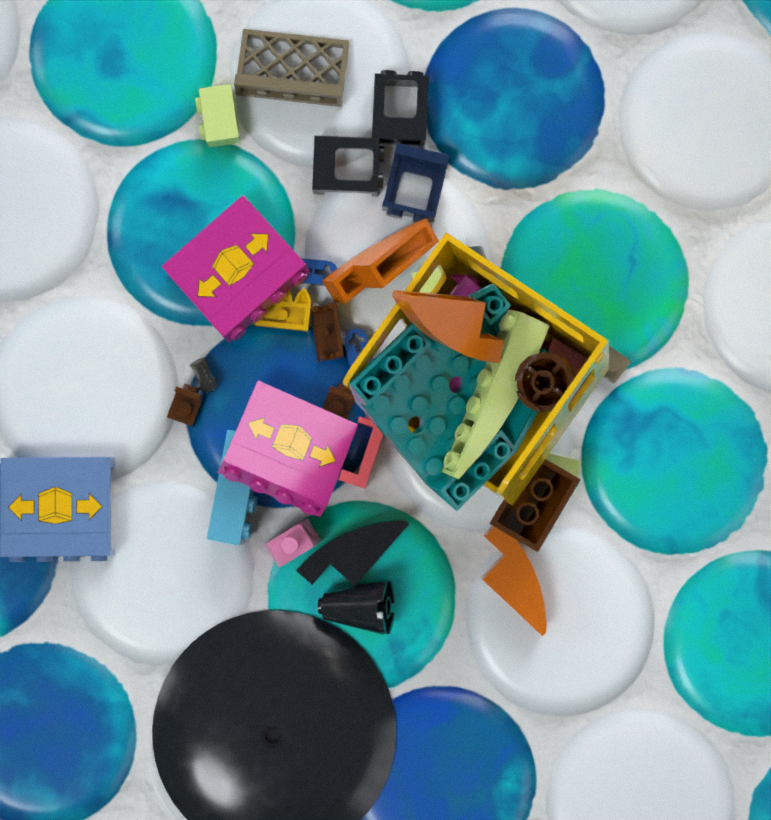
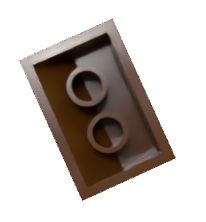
M545 459L514 505L512 506L503 500L489 524L539 552L581 479Z

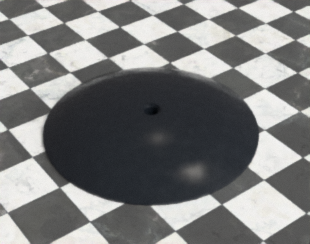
M265 610L246 613L219 623L204 632L183 651L171 667L160 689L153 716L152 743L156 766L165 790L174 805L187 820H361L378 799L390 774L396 747V718L391 695L381 672L367 652L353 638L334 625L311 615L293 611ZM272 728L277 729L281 734V738L277 741H271L268 739L266 731Z

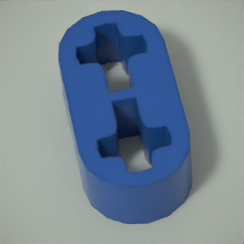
M301 258L309 270H312V273L307 274L308 277L302 284L325 286L322 282L323 276L315 274V271H324L325 267L328 266L330 271L334 272L338 268L331 261Z
M361 329L350 330L344 338L350 367L361 353H356L355 346L349 345V341L353 339L352 335L358 334L359 338H364V342L360 343L361 351L369 342L367 334Z

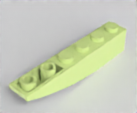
M508 310L506 315L502 317L499 324L500 330L497 335L498 338L504 340L500 363L486 362L484 369L479 373L475 392L466 404V414L462 423L455 431V441L451 450L444 458L443 473L460 479L497 434L518 400L515 374L520 364L528 356L539 353L550 325L518 311Z

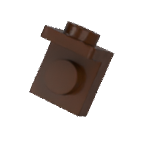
M185 383L183 388L176 386L174 390L176 393L167 418L193 427L204 396L198 394L200 389Z
M339 383L336 388L330 386L322 409L347 419L355 401L351 390Z

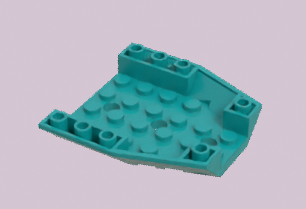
M491 284L468 295V297L486 303L480 333H488L496 337L500 330V321L506 315V310L511 305L496 285ZM411 323L349 383V387L355 402L423 482L452 508L458 511L518 451L538 411L528 408L518 398L497 434L460 479L443 473L444 458L452 448L455 441V431L463 421L466 414V404L475 392L477 377L481 370L484 369L487 361H481L456 352L434 341ZM540 348L539 353H548L544 348ZM458 376L460 387L452 392L449 388V382L453 377ZM417 416L420 421L419 427L411 432L408 428L409 420Z

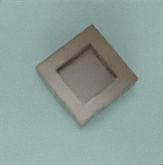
M610 345L609 370L604 377L614 384L631 361Z

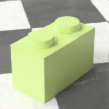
M232 85L199 88L200 97L195 98L198 114L203 115L204 124H199L201 140H206L209 147L241 143Z

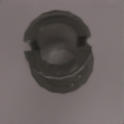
M200 358L190 364L200 384V391L203 390L204 394H208L219 388V379L214 377L206 358Z

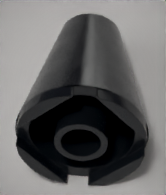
M379 580L324 592L322 598L318 599V613L322 614L323 619L381 635L390 634L394 621V612H391V603H394L392 582Z

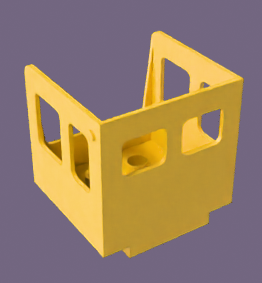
M446 232L405 291L419 292L437 266L442 275L430 292L433 294L450 295L457 285V282L451 278L453 274L472 275L480 282L479 287L481 289L495 284L511 306L509 308L550 325L544 339L545 342L555 339L589 358L551 412L538 411L518 451L483 485L513 506L609 370V340ZM397 303L348 370L343 380V385L351 390L349 383L369 364L398 321L401 319L405 328L412 323ZM417 416L409 420L408 428L411 432L419 427L420 421Z

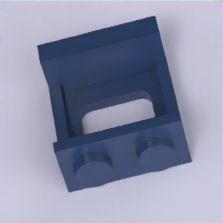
M397 143L386 194L382 203V211H386V215L393 218L402 219V215L412 217V221L415 223L422 219L434 222L450 155ZM403 173L424 176L432 180L426 210L395 203Z

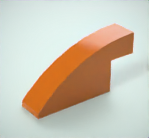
M422 219L364 250L332 272L322 282L334 302L346 304L364 288H384L436 245L439 240L428 220Z
M393 290L392 297L406 317L428 337L468 357L481 361L500 363L504 340L488 333H480L485 302L468 296Z
M492 526L483 536L503 555L481 579L538 633L544 636L546 633L545 604L534 568L518 541Z

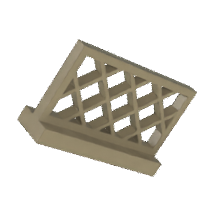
M243 29L238 69L234 81L236 95L342 107L349 40ZM248 38L260 39L264 46L253 53L247 46ZM279 41L287 42L291 47L282 55H279L272 47ZM305 44L313 45L317 52L306 59L299 49ZM332 47L343 48L342 56L334 62L325 53ZM269 50L276 59L267 66H264L257 57ZM295 52L302 60V63L291 70L284 60ZM319 56H322L329 65L318 73L310 63ZM253 60L261 69L254 75L243 74L244 66ZM280 63L288 73L281 78L273 77L269 71ZM307 66L314 76L308 81H302L296 76V73ZM333 69L339 76V84L326 83L322 77Z

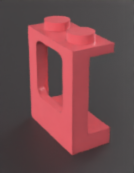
M367 415L365 418L359 416L358 419L359 424L373 428L359 472L355 474L342 469L338 479L364 489L366 488L383 437V433Z

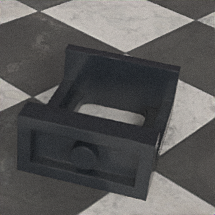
M382 70L381 73H375L372 138H379L380 144L426 145L429 76L423 75V72L410 71L407 75L397 74L393 70ZM385 86L418 87L415 117H387L384 114Z
M314 136L313 194L324 195V192L372 194V197H377L378 189H383L384 173H378L379 163H384L385 146H380L379 138ZM338 149L371 150L373 152V175L371 180L336 179V151Z

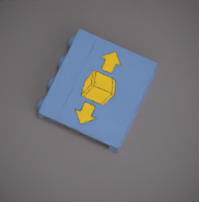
M115 457L1 458L0 557H9V562H25L26 557H36V562L53 561V556H63V561H80V556H91V561H107V556L115 555V550L111 551V468H115Z

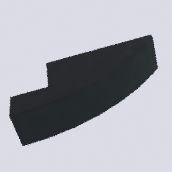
M406 520L377 522L344 533L318 549L296 571L313 585L328 566L331 565L356 586L409 523Z

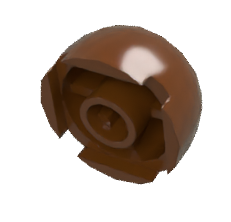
M538 353L528 356L520 364L515 374L518 398L525 406L534 411L551 412L576 377L573 367L566 359L554 353Z

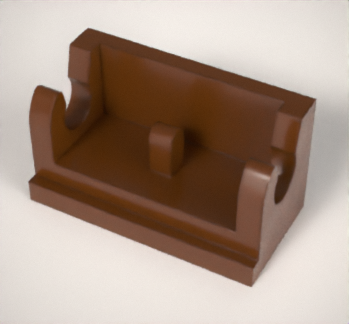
M336 302L328 303L326 306H313L311 318L318 362L345 359Z

